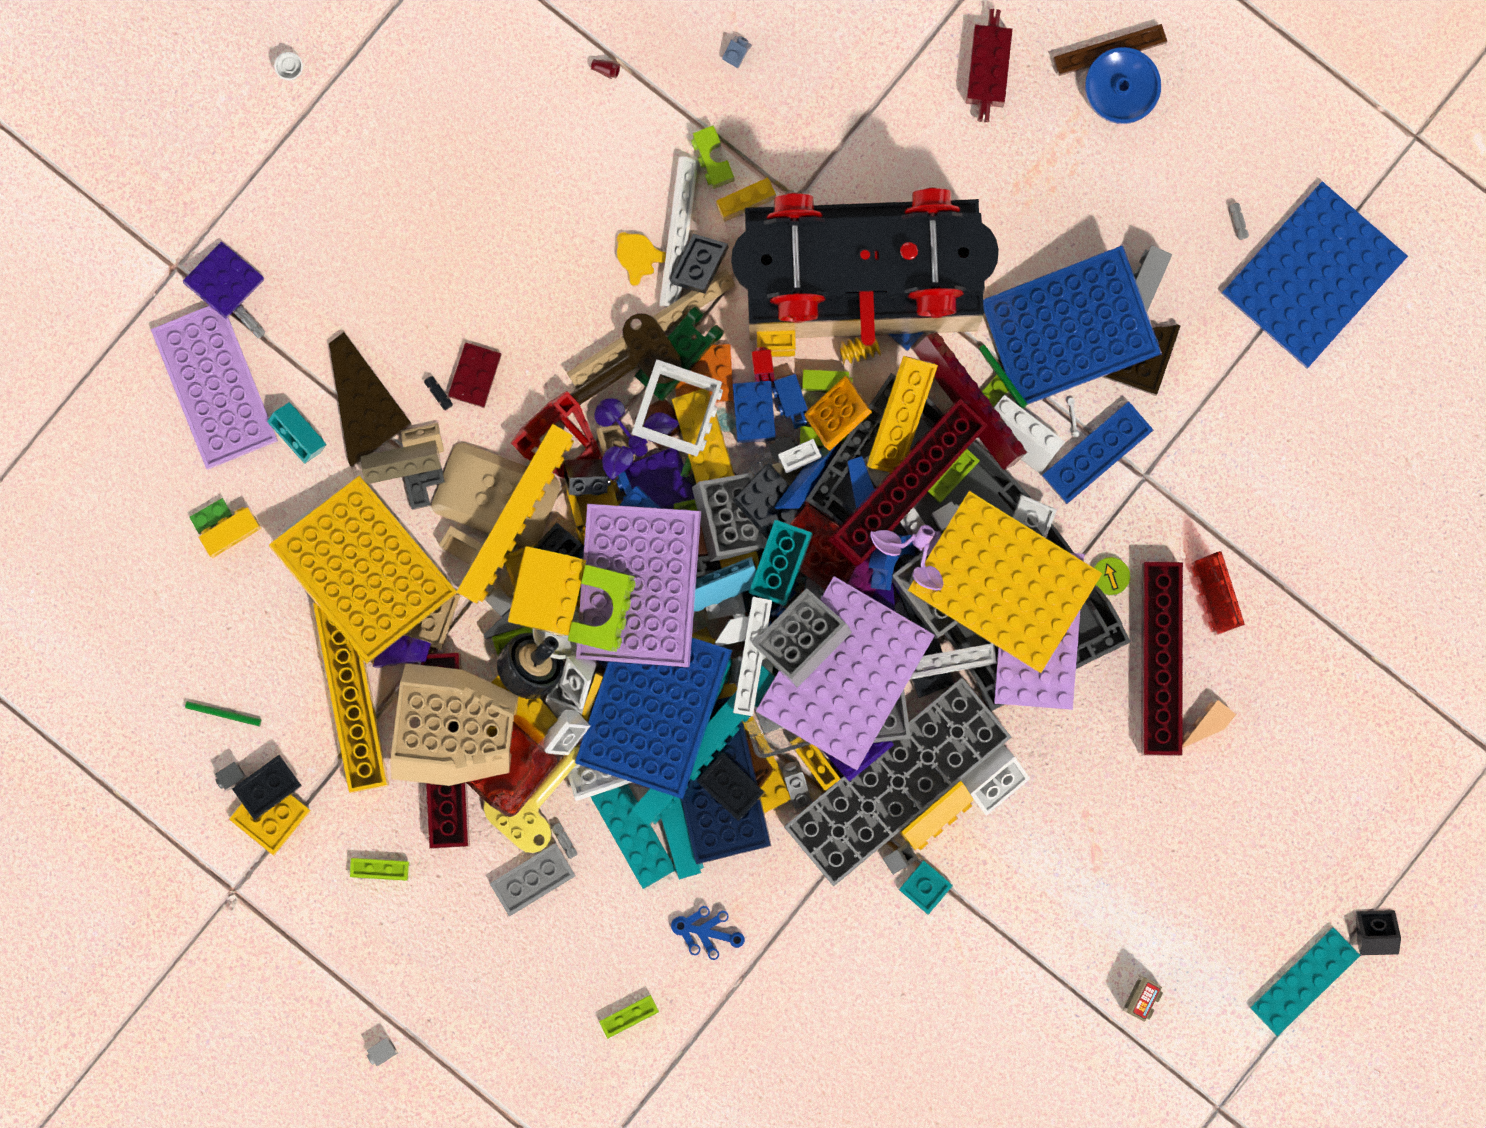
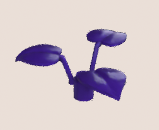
M607 398L600 401L594 413V418L598 425L608 427L616 421L629 437V447L622 446L620 449L617 446H613L603 455V468L611 480H614L619 474L630 467L634 458L633 454L641 457L648 451V446L646 445L648 441L638 436H632L618 419L625 414V407L621 401L615 398ZM665 413L651 415L644 424L645 428L665 435H669L679 425L678 421Z

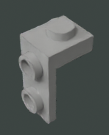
M799 761L789 762L781 766L780 768L794 809L812 804Z

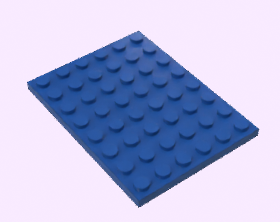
M1322 181L1221 294L1308 369L1403 263L1408 255Z
M1122 245L983 299L984 313L1006 375L1028 405L1162 354L1127 254Z
M692 638L690 667L609 661L588 722L590 728L584 734L575 763L683 799L732 650Z

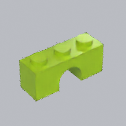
M714 125L692 133L693 139L691 144L694 151L698 150L700 157L697 158L701 168L705 167L707 174L704 176L707 184H712L713 189L734 182L735 178L728 160L715 162L710 158V153L714 149L721 147V142Z

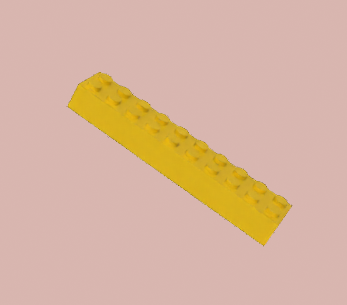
M552 424L458 588V594L476 604L479 601L483 602L488 594L485 590L489 584L493 585L498 575L495 574L497 569H502L507 561L505 555L508 551H513L517 543L514 541L517 534L522 535L527 525L524 522L527 517L531 519L536 510L533 506L536 501L540 502L546 491L543 489L546 484L550 485L555 477L553 471L555 468L561 467L564 461L562 456L565 450L569 452L573 446V435Z
M313 603L349 793H356L389 786L366 662L316 603Z

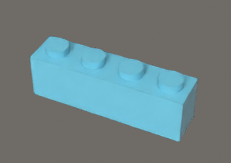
M752 557L697 578L694 611H701L707 606L718 604L722 600L736 597L740 593L750 590L757 571Z

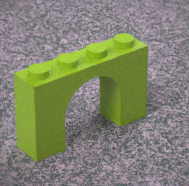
M803 369L802 391L827 393L843 377L847 376L852 382L853 377H849V372ZM801 426L800 445L814 439L817 448L822 449L824 445L814 429ZM848 435L841 440V446L848 437Z
M585 565L581 584L605 590L613 601V612L610 619L601 626L572 622L568 641L617 652L622 643L620 636L626 626L625 615L631 605L629 598L635 588V576L592 565Z

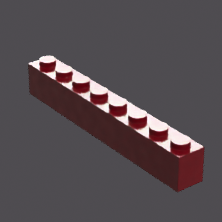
M938 332L927 335L913 349L920 360L938 365L934 378L953 403L959 399L963 400L988 425L978 437L1000 467L1005 470L1014 466L1028 453L1023 444L1016 438L1011 428L1007 426L999 412L995 410L989 399L978 387V384L971 378L966 368L944 342L942 336Z

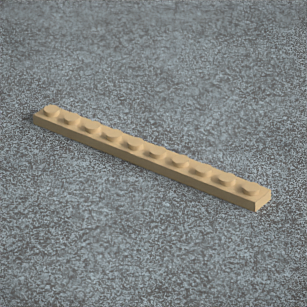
M725 269L714 276L706 294L691 291L653 317L659 322L665 332L682 321L692 308L697 306L700 309L734 287L735 283L730 273ZM642 324L639 325V326H637V327L634 328V329H635V330L640 329L641 326H642ZM623 336L567 372L576 389L628 356L629 348Z

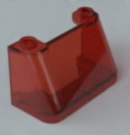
M514 721L510 753L512 755L509 773L466 782L491 807L507 817L515 816L557 764V757L554 754L546 753L544 745Z

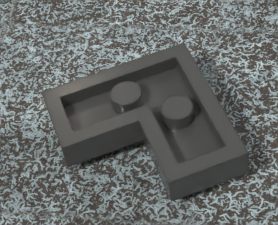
M442 466L441 469L404 476L411 509L415 510L431 506L427 487L445 483Z

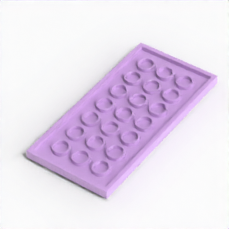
M207 306L151 329L207 470L278 442L274 429L267 422L269 419L229 317L225 319L211 306Z
M1070 553L1084 562L1085 554ZM1080 611L1042 673L1037 672L998 648L994 704L1073 710Z

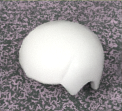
M284 52L277 56L274 69L281 79L291 81L301 75L303 62L296 53Z

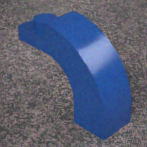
M897 534L901 539V544L905 543L912 536ZM912 542L905 548H901V553L897 556L887 555L878 548L873 551L868 567L873 568L871 588L891 590L893 569L898 558L904 554L915 556L916 547Z

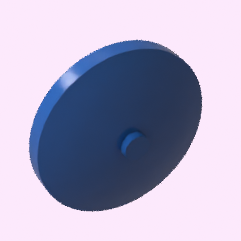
M1115 48L1101 54L1090 66L1085 79V93L1089 105L1101 118L1115 124H1130L1146 117L1156 106L1161 94V77L1154 62L1144 53L1132 48Z

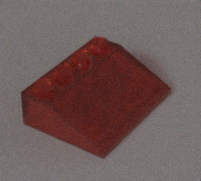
M807 504L792 523V526L812 532L813 534L800 571L825 590L833 576L846 583L856 566L828 540L839 527Z
M1222 551L1192 562L1190 570L1193 578L1196 577L1198 581L1196 589L1198 595L1202 596L1204 600L1202 608L1204 613L1209 616L1208 627L1210 632H1214V635L1217 636L1244 626V619Z

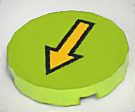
M1109 557L1102 559L1095 565L1094 568L1102 573L1096 586L1105 595H1117L1123 592L1129 585L1130 571L1122 560Z

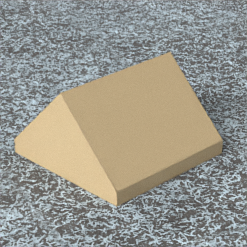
M619 425L596 429L603 455L613 446H617L620 449L622 446L629 447V437Z

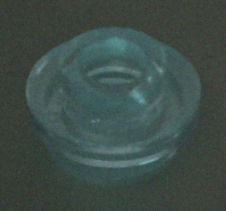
M724 413L718 417L723 432H730L735 428L736 419L732 414ZM729 420L730 425L724 426L723 421Z

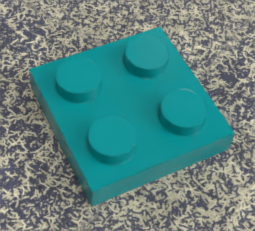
M923 860L900 887L899 891L929 915L953 885Z

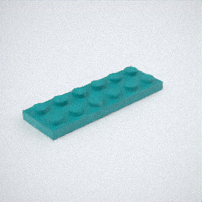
M628 784L590 796L642 889L676 871L652 826L647 825L632 811V808L638 801Z
M1332 927L1249 1008L1276 1036H1279L1360 957V954Z

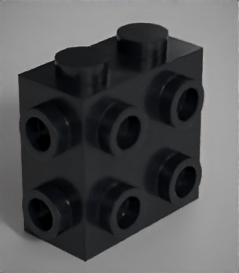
M602 459L564 460L563 478L569 495L581 496L592 494L598 496L607 494V488L611 486V479L603 468Z

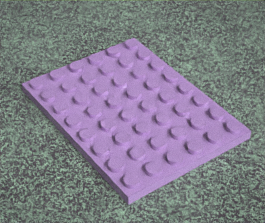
M587 504L583 560H586L585 565H592L635 576V588L630 594L631 605L629 610L626 611V626L621 632L622 643L617 652L577 643L576 659L690 667L701 511ZM581 584L579 622L592 626L605 624L613 612V601L610 595L603 589Z
M833 576L820 600L848 625L852 633L798 688L778 671L755 712L853 769L858 770L935 635Z

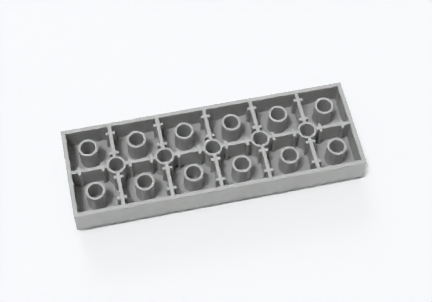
M963 678L909 722L911 739L892 741L894 745L850 782L843 777L784 826L786 831L833 887L1012 738Z

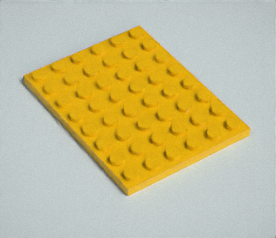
M360 476L356 477L269 544L270 549L367 664L457 594L453 586Z
M969 491L925 561L926 567L932 566L940 572L943 578V588L941 590L928 589L913 580L907 591L1032 669L1042 673L1102 573Z

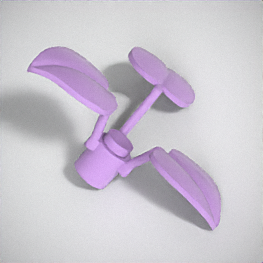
M922 525L917 534H913L903 544H901L900 537L894 532L887 530L871 531L870 536L874 545L887 555H900L901 548H905L911 542L920 551L923 550L921 567H917L913 571L914 580L919 585L928 589L941 590L943 588V578L940 572L932 566H925L926 555H930L941 537V531H934L930 526Z

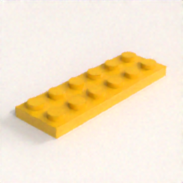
M903 356L867 463L868 467L891 472L909 452L938 365Z

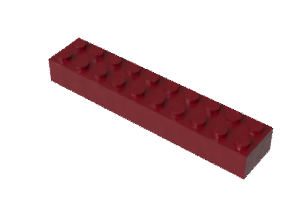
M963 400L955 401L828 540L855 566L862 564L877 548L871 539V531H892L988 425Z
M1143 562L1141 756H1182L1183 562Z
M427 654L426 661L420 662V665L461 670V654ZM456 721L449 724V731L452 733L458 731L459 725ZM467 782L450 786L426 783L429 849L470 847Z

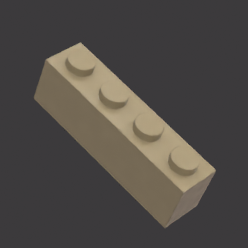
M436 440L361 456V467L366 484L441 469L440 454Z

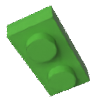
M221 498L189 518L198 534H201L206 528L217 525L219 520L225 517L229 518L233 514L225 500Z

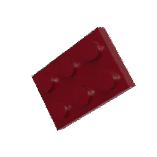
M465 342L448 397L485 409L502 354Z

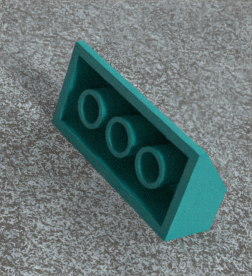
M775 520L749 593L787 607L812 538V532Z

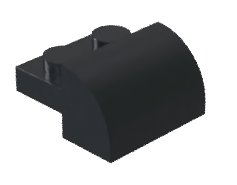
M556 522L533 548L574 557L581 550L583 544Z

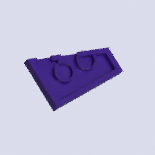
M403 635L375 657L372 667L383 668V666H397V664L425 662L431 643Z

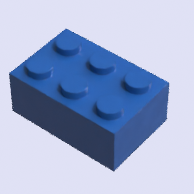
M771 381L733 384L737 443L774 441L776 436Z

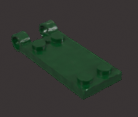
M697 306L689 311L687 316L668 336L680 355L682 368L689 371L724 334V330L718 325L713 326L706 336H703L693 327L704 315ZM693 335H696L695 340H692ZM640 368L634 377L647 387L650 379ZM675 379L666 384L657 383L653 394L661 401H664L680 381Z

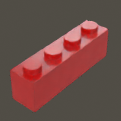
M767 347L755 348V351H752L755 381H771V383H774L775 377L771 349L767 350Z

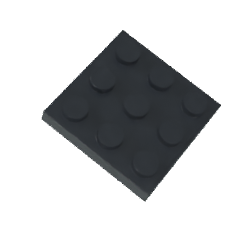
M770 463L764 465L732 499L767 540L775 520L790 524L807 506L803 502L798 509L775 508V505L787 491L789 485Z

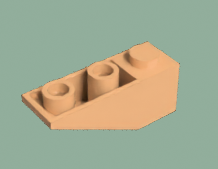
M1219 700L1214 703L1211 701L1204 709L1206 714L1202 718L1199 716L1193 723L1195 728L1192 732L1189 733L1187 731L1183 736V748L1225 730L1236 714Z

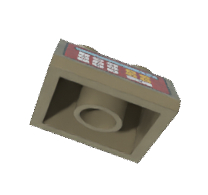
M1139 976L1122 1011L1143 1022L1146 1019L1150 1020L1154 1013L1152 1007L1155 1001L1159 1002L1162 997V987L1145 977Z

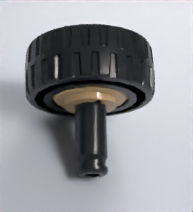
M522 633L513 637L504 646L497 658L498 675L505 687L513 694L525 699H538L547 695L558 684L563 675V660L550 657L559 647L558 640L555 637L548 636L537 646L533 633Z

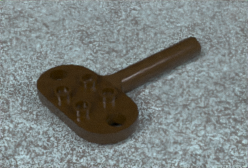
M638 313L631 316L625 322L623 338L629 348L628 356L570 393L579 405L636 368H641L650 379L656 360L682 368V360L679 353L653 316ZM634 319H639L642 323L641 328L638 330L632 328V321ZM660 374L657 383L666 384L675 379L666 378Z

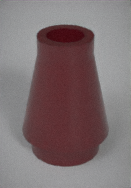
M593 59L591 70L609 79H616L620 72V64L616 63V61Z

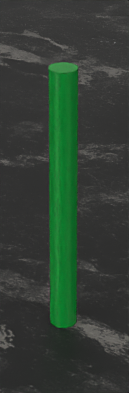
M985 345L979 347L982 355L1022 409L1028 405L988 348Z
M189 701L185 705L186 709L260 727L262 719Z

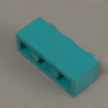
M290 402L274 411L267 421L304 464L321 454L327 445L323 438L316 433L310 423L300 415Z

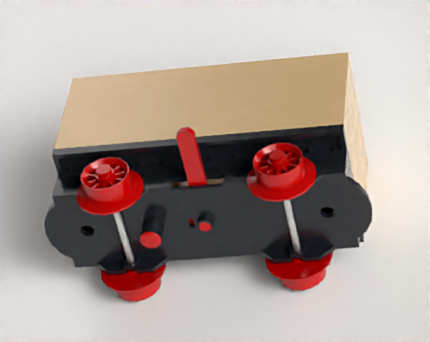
M931 187L914 191L912 193V202L814 205L812 195L788 193L775 197L774 207L745 208V232L737 239L732 249L731 264L737 281L748 291L749 340H757V332L795 330V338L861 336L862 344L872 346L875 343V335L923 332V334L935 332H977L984 316L983 294L985 291V281L993 274L998 263L999 249L993 232L982 223V214L979 213V199L951 200V191L947 189ZM961 248H966L969 251L966 258H964ZM770 258H772L771 264L767 265Z

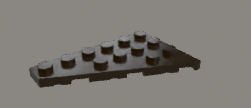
M1176 324L1153 328L1162 352L1161 355L1105 375L1102 378L1157 396L1181 325Z
M343 332L329 343L348 463L352 468L361 461V456L373 453L412 423L345 332Z

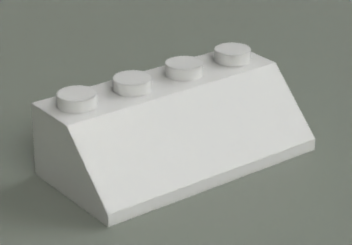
M1004 395L994 408L999 412L1001 418L1011 428L1013 434L1028 452L1021 460L1041 474L1065 441Z

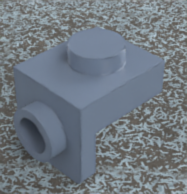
M735 36L731 39L722 60L739 68L746 53L751 49L752 44L748 43L749 41L742 36Z

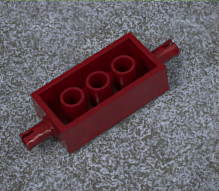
M989 9L988 25L975 24L973 31L966 104L979 105L977 121L982 122L983 115H985L984 123L990 122L991 106L1003 108L1006 98L1013 28L999 26L1001 14L999 9H996L995 17V9Z

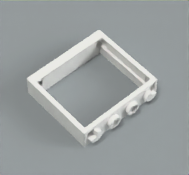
M656 360L631 434L698 456L699 451L704 450L707 440H704L705 433L709 434L712 423L709 421L711 416L715 417L718 406H715L716 399H721L723 390L720 389L722 382ZM660 374L712 392L695 445L642 427Z

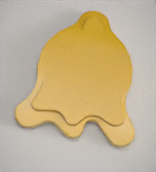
M626 232L618 234V261L629 273L630 284L638 286L643 276L654 273L653 263H665L666 252L657 250L652 242L643 235L628 234Z

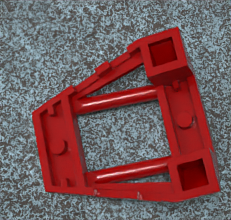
M568 391L548 402L519 430L511 441V444L524 458L532 461L535 453L531 450L535 446L537 448L540 447L542 443L540 438L550 429L552 424L555 425L560 420L586 448L574 460H603L581 406ZM572 412L576 420L578 421L581 429L583 430L585 436L567 418ZM562 464L560 468L556 467L553 473L563 478L564 465Z

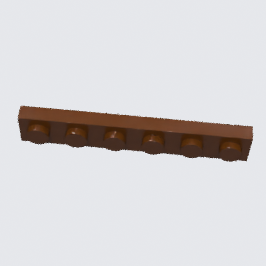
M1162 24L1055 56L1053 60L1058 75L1062 76L1090 67L1101 54L1111 49L1126 47L1143 51L1166 44L1168 41Z

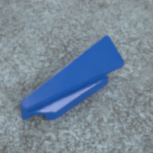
M841 441L830 451L825 446L822 447L819 451L821 458L803 467L775 505L776 509H798L801 507L840 449Z
M862 456L848 461L856 509L874 490Z

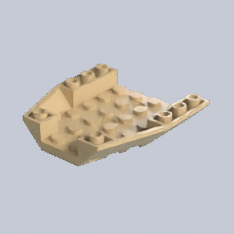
M406 663L399 687L391 751V779L450 786L509 773L512 755L510 753L513 721L514 715L517 714L519 696L464 670ZM413 717L420 719V725L417 728H412L410 725ZM456 721L459 729L452 733L449 731L448 726L451 722ZM490 726L497 728V734L494 737H490L487 734V729Z

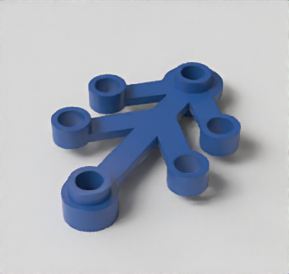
M707 906L700 907L696 913L687 918L683 916L676 917L671 923L673 933L684 938L689 947L690 954L694 956L700 953L701 948L698 944L694 943L689 932L698 935L711 960L718 959L719 951L713 947L708 937L730 942L735 948L743 946L745 942L743 934L739 932L731 935L710 929L720 922L728 920L729 915L726 911H720L717 916L701 926L691 925L701 917L709 916L710 909ZM702 908L708 910L707 915H701L700 911ZM721 913H725L727 915V918L725 920H721L719 918V915ZM679 922L684 923V929L679 930L677 924ZM739 936L741 942L735 944L733 941L734 937ZM692 946H697L699 951L692 953ZM711 951L717 952L716 958L710 956Z

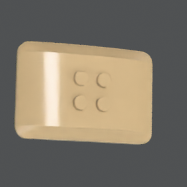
M459 443L452 450L443 473L445 483L439 484L432 501V510L440 516L490 534L528 467L466 443ZM555 477L550 485H545L543 490L546 493L540 502L536 501L533 506L536 510L531 519L527 517L524 524L527 526L522 535L517 534L514 540L517 542L516 545L525 548V546L537 544L541 540L561 487L560 482Z

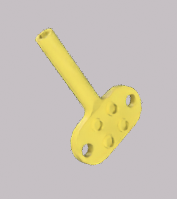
M576 744L569 755L562 757L529 797L524 799L514 791L502 788L493 791L485 800L484 812L486 818L521 850L535 853L543 850L549 844L552 830L548 821L539 813V808L577 765L575 760L580 749L578 744ZM498 796L501 799L499 807L492 805V797ZM540 834L544 837L543 845L535 843L534 838L536 835Z

